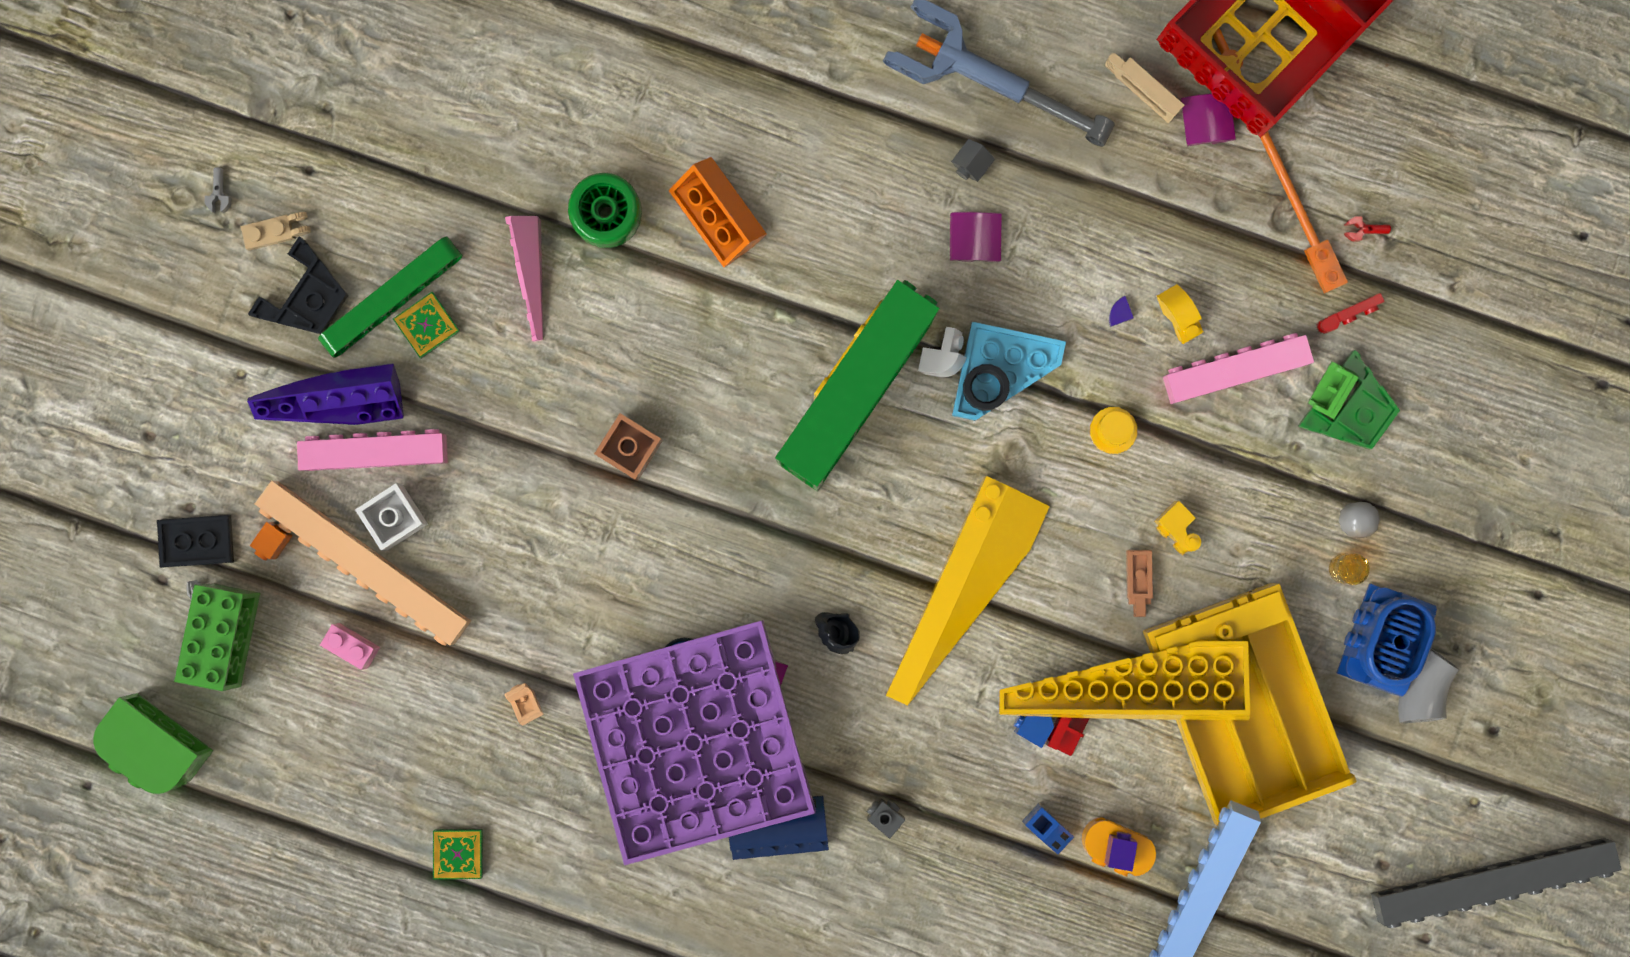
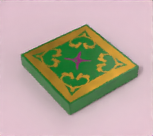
M433 292L393 318L421 359L461 332Z
M483 829L433 830V879L483 878Z

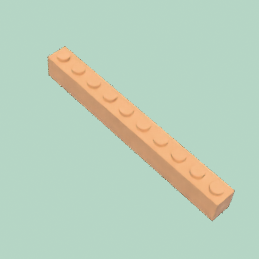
M271 480L255 502V505L260 508V514L268 519H272V517L280 522L278 526L287 533L294 532L299 536L297 540L307 547L312 545L318 550L317 554L328 562L331 559L338 564L336 568L345 575L352 574L356 577V583L367 590L370 587L377 592L375 596L386 604L388 602L396 606L395 611L405 618L410 616L416 621L414 624L424 632L429 630L435 634L434 639L444 646L447 644L454 645L470 624L471 620L279 481Z

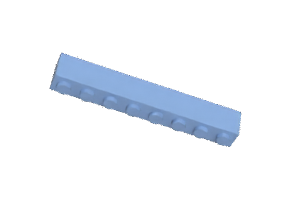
M1230 800L1227 808H1222L1219 815L1220 822L1217 828L1211 830L1208 838L1209 844L1206 849L1203 848L1198 857L1199 864L1196 870L1192 869L1188 877L1189 884L1186 890L1183 889L1180 892L1178 906L1176 910L1170 912L1168 926L1166 930L1160 932L1158 946L1156 950L1150 952L1149 957H1193L1261 823L1258 811Z

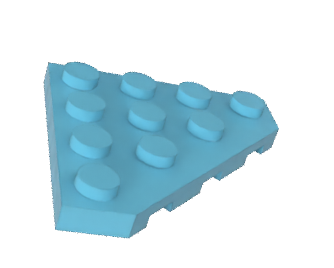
M972 322L964 355L966 361L961 369L952 416L976 421L990 412L973 408L966 401L963 394L964 380L973 368L982 364H992L1003 370L1010 383V391L1005 400L1007 401L1062 364L1066 341ZM989 373L978 375L972 384L973 394L978 400L990 402L999 395L1000 383L994 375Z

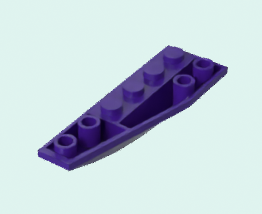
M394 364L323 374L286 384L247 399L255 420L360 425L404 418L400 381Z

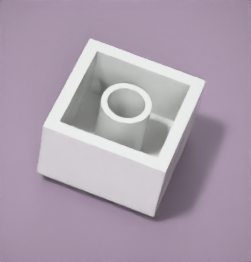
M396 483L355 509L381 551L391 549L428 525L403 484Z

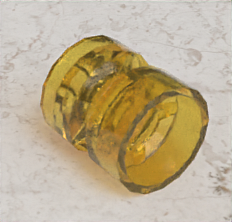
M1342 553L1336 555L1331 560L1329 573L1331 578L1337 583L1358 585L1367 579L1369 564L1359 554Z

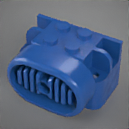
M1369 583L1361 607L1354 613L1352 631L1348 632L1345 637L1344 645L1346 647L1336 673L1386 693L1400 697L1404 696L1410 683L1423 670L1436 634L1434 619L1437 611L1436 605L1402 592L1384 587L1381 588ZM1399 635L1400 640L1396 648L1394 639Z

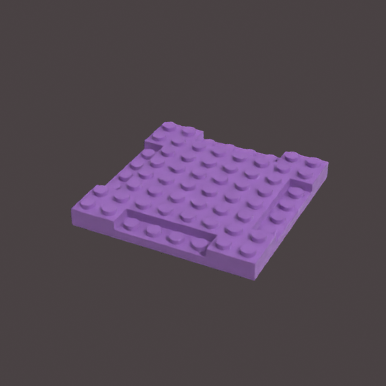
M764 620L573 673L624 865L811 815L816 812L778 679L777 667Z

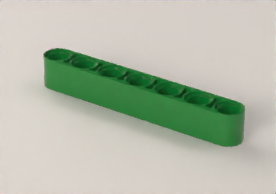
M448 236L441 238L326 329L318 337V340L333 358L342 355L454 266L463 255Z

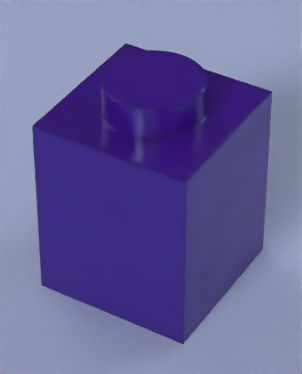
M1117 832L1116 835L1109 834L1104 863L1109 868L1133 872L1138 842L1131 838L1129 833Z

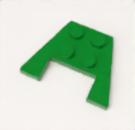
M1353 350L1342 366L1356 372L1359 377L1357 379L1359 385L1338 412L1335 419L1331 421L1314 408H1310L1298 426L1371 450L1400 412V409L1384 387L1380 386L1373 376L1371 369L1360 358L1361 355L1356 350Z

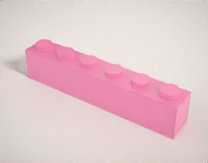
M1294 333L1284 336L1283 342L1275 344L1273 339L1260 343L1261 348L1252 350L1251 346L1237 350L1238 355L1229 357L1228 353L1215 356V361L1206 363L1205 359L1191 363L1192 368L1183 370L1182 366L1169 369V374L1164 376L1163 380L1170 404L1312 364L1314 360L1307 336L1298 337V334Z
M439 429L425 430V434L415 435V431H401V436H391V432H378L377 437H368L367 433L353 434V438L344 439L343 435H329V440H320L319 436H306L305 441H297L298 470L318 471L448 463L447 435L439 433Z

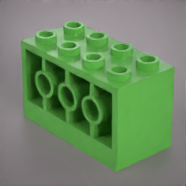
M214 583L194 585L174 682L218 691L241 687L260 592Z

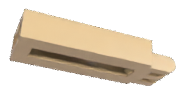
M1115 53L1109 56L1105 63L1106 68L1167 123L1183 108L1184 104L1131 57L1125 62Z

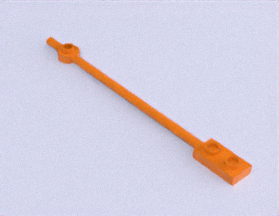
M1218 28L1213 38L1221 55H1234L1237 58L1238 55L1235 53L1238 51L1229 49L1220 28ZM1267 131L1260 139L1311 245L1304 252L1325 294L1347 284L1348 281L1328 239L1320 243Z

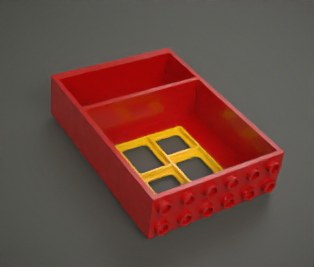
M1190 0L1170 20L1156 40L1164 51L1170 52L1177 59L1178 64L1182 68L1188 69L1194 75L1195 80L1199 84L1205 85L1217 101L1223 102L1235 118H1240L1252 134L1258 135L1261 138L1394 0H1273L1278 5V10L1257 32H1251L1235 17V11L1246 0ZM1285 16H1290L1307 33L1306 38L1293 51H1288L1271 35V30ZM1224 23L1229 24L1245 40V44L1235 53L1238 55L1237 58L1234 55H1220L1212 46V36ZM1260 42H1264L1282 61L1264 81L1251 83L1242 76L1240 70L1241 63Z

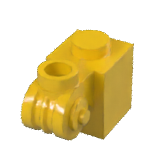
M1174 501L1154 521L1158 525L1156 527L1157 531L1165 538L1169 536L1175 542L1173 547L1181 555L1196 551L1201 546L1199 535L1186 533V527L1196 518L1180 501Z

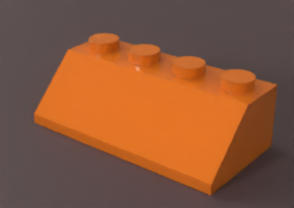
M712 157L693 164L668 190L723 267H726L749 251L767 235Z

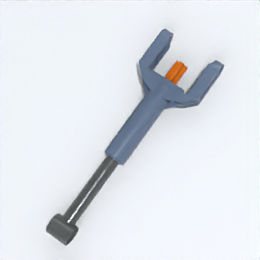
M927 0L913 1L911 9L916 12L918 17L949 33L944 43L923 33L918 39L917 47L936 56L932 68L900 52L890 51L886 53L883 59L885 65L923 85L957 72L1017 103L1023 99L1041 110L1087 132L1085 138L1090 143L1100 147L1105 146L1115 126L1112 120L1102 115H1096L1092 119L1029 88V81L967 50L957 15Z

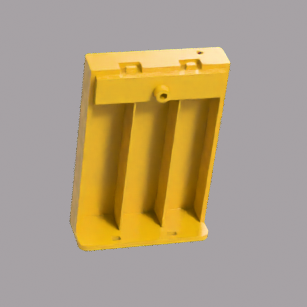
M1266 584L1143 630L1150 653L1188 645L1196 641H1248L1250 719L1176 720L1215 825L1218 826L1220 812L1223 807L1227 808L1230 800L1258 811L1260 819L1357 782L1355 775L1349 771L1280 584Z

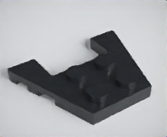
M299 236L289 250L288 255L305 265L308 269L281 309L259 296L248 315L321 335L328 328L349 295L309 244Z

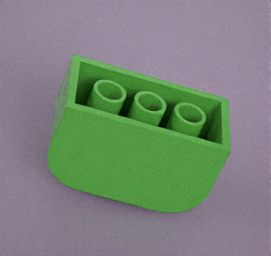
M138 693L119 697L97 726L93 737L94 748L97 754L109 764L108 767L118 774L122 773L128 778V782L132 786L142 788L153 794L165 793L190 782L214 751Z

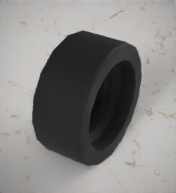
M982 364L973 368L966 375L963 383V394L966 401L973 408L981 411H990L999 407L1007 399L1010 391V383L1006 373L992 364ZM984 373L994 375L1000 383L999 395L990 402L978 400L972 391L974 379Z

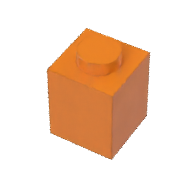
M266 522L250 546L256 550L254 554L265 561L267 559H277L293 535L282 530L274 522Z

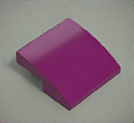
M1212 94L1181 98V102L1184 104L1182 111L1187 147L1236 140L1233 115L1223 102L1217 101Z
M983 212L950 213V261L1000 262L1002 214Z

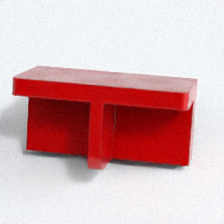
M1057 717L1054 728L1045 744L1072 756L1080 738H1083L1085 735L1083 731L1090 718Z

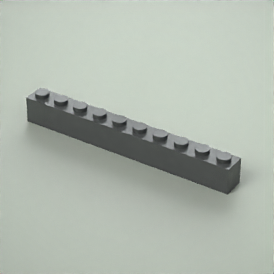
M1601 838L1371 893L1377 921L1387 926V928L1400 927L1402 922H1422L1425 920V917L1431 915L1443 917L1449 914L1448 911H1468L1474 905L1489 906L1495 904V900L1503 898L1505 900H1514L1524 893L1530 895L1540 894L1545 888L1561 889L1567 886L1566 883H1586L1590 881V878L1596 876L1599 878L1611 877L1614 875L1613 872L1621 871L1622 868L1615 842Z

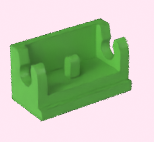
M1331 361L1308 404L1315 410L1335 419L1359 378L1356 372Z

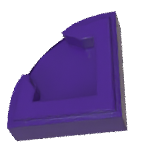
M1126 296L1117 300L1112 306L1109 314L1110 327L1134 318Z

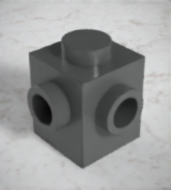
M968 139L951 162L957 168L956 173L965 180L970 178L978 182L995 161V158L983 145Z
M881 799L879 802L875 800L866 811L869 814L867 820L889 839L904 823L905 817L898 812L900 807L890 799L887 802L884 799Z

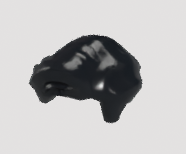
M822 612L815 617L818 636L821 638L823 645L827 646L831 652L841 655L854 651L860 639V631L851 620L850 614Z

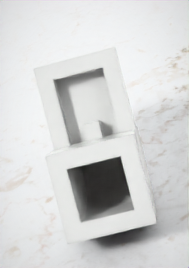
M946 327L941 350L923 347L918 371L925 375L936 377H949L956 374L966 361V357L958 353L963 346V333L956 328Z

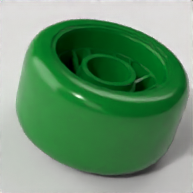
M603 172L589 175L575 186L568 202V215L574 230L584 241L593 246L612 248L624 244L634 236L641 223L642 206L635 189L627 180L616 174ZM604 207L612 208V214L606 218L601 217V210Z

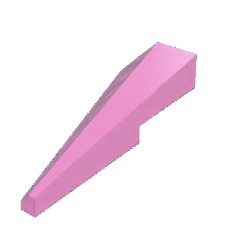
M538 216L505 217V220L510 229V243L513 246L522 296L526 300L527 319L530 322L532 341L543 340L541 220Z

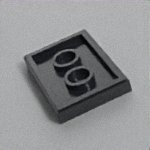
M231 515L157 520L160 568L234 563Z

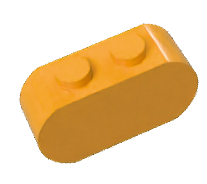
M1103 817L1095 818L1085 826L1082 833V844L1090 857H1093L1092 862L1105 867L1106 864L1104 862L1109 834L1116 835L1117 832H1125L1131 834V838L1138 842L1133 872L1115 868L1114 871L1126 877L1128 873L1140 876L1148 872L1154 865L1156 850L1154 844L1147 836Z

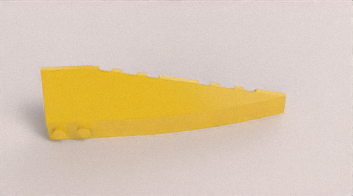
M988 476L983 478L886 696L907 706L1031 550L1050 506Z
M1196 641L1180 647L1176 646L1131 659L1127 658L1090 667V669L1070 672L1066 675L1049 677L1033 683L1029 682L1000 689L999 714L1102 719L1249 720L1248 641Z

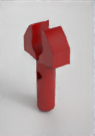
M1355 216L1344 224V226L1354 225L1360 229L1356 233L1346 232L1344 234L1352 242L1362 241V236L1365 234H1389L1391 232L1390 225L1365 224L1362 221V216Z

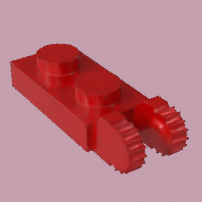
M1381 293L1320 320L1316 324V328L1320 334L1338 329L1341 321L1343 325L1357 320L1356 315L1363 311L1365 315L1379 310L1378 305L1385 301Z

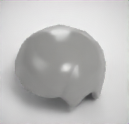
M1367 502L1347 504L1340 512L1339 517L1341 530L1349 537L1354 538L1371 536L1378 530L1380 521L1378 510Z

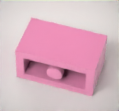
M340 623L331 625L320 644L323 648L360 670L369 668L380 649L376 644Z

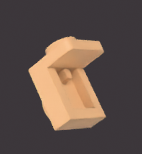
M526 683L516 685L504 694L511 703L518 722L522 726L544 715L534 691Z

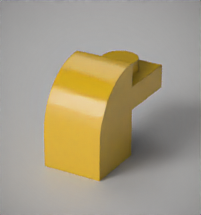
M1178 284L1157 295L1162 313L1172 322L1177 338L1182 344L1204 333L1199 321L1202 318L1189 295Z

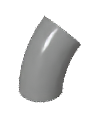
M1432 648L1419 676L1410 683L1406 694L1402 697L1399 696V723H1418L1447 719V695L1459 669Z

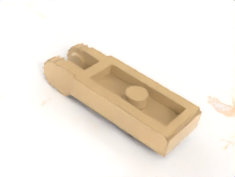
M299 212L289 216L283 215L240 226L246 250L251 251L294 240L295 237L311 233L309 226L292 229L291 223L307 219V213Z

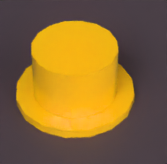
M1108 407L1100 410L1094 416L1090 424V436L1093 444L1099 450L1108 454H1119L1127 451L1134 444L1137 437V424L1134 417L1128 411L1119 407Z

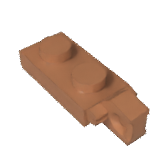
M1126 550L1128 605L1133 604L1134 617H1146V604H1151V598H1153L1152 550Z

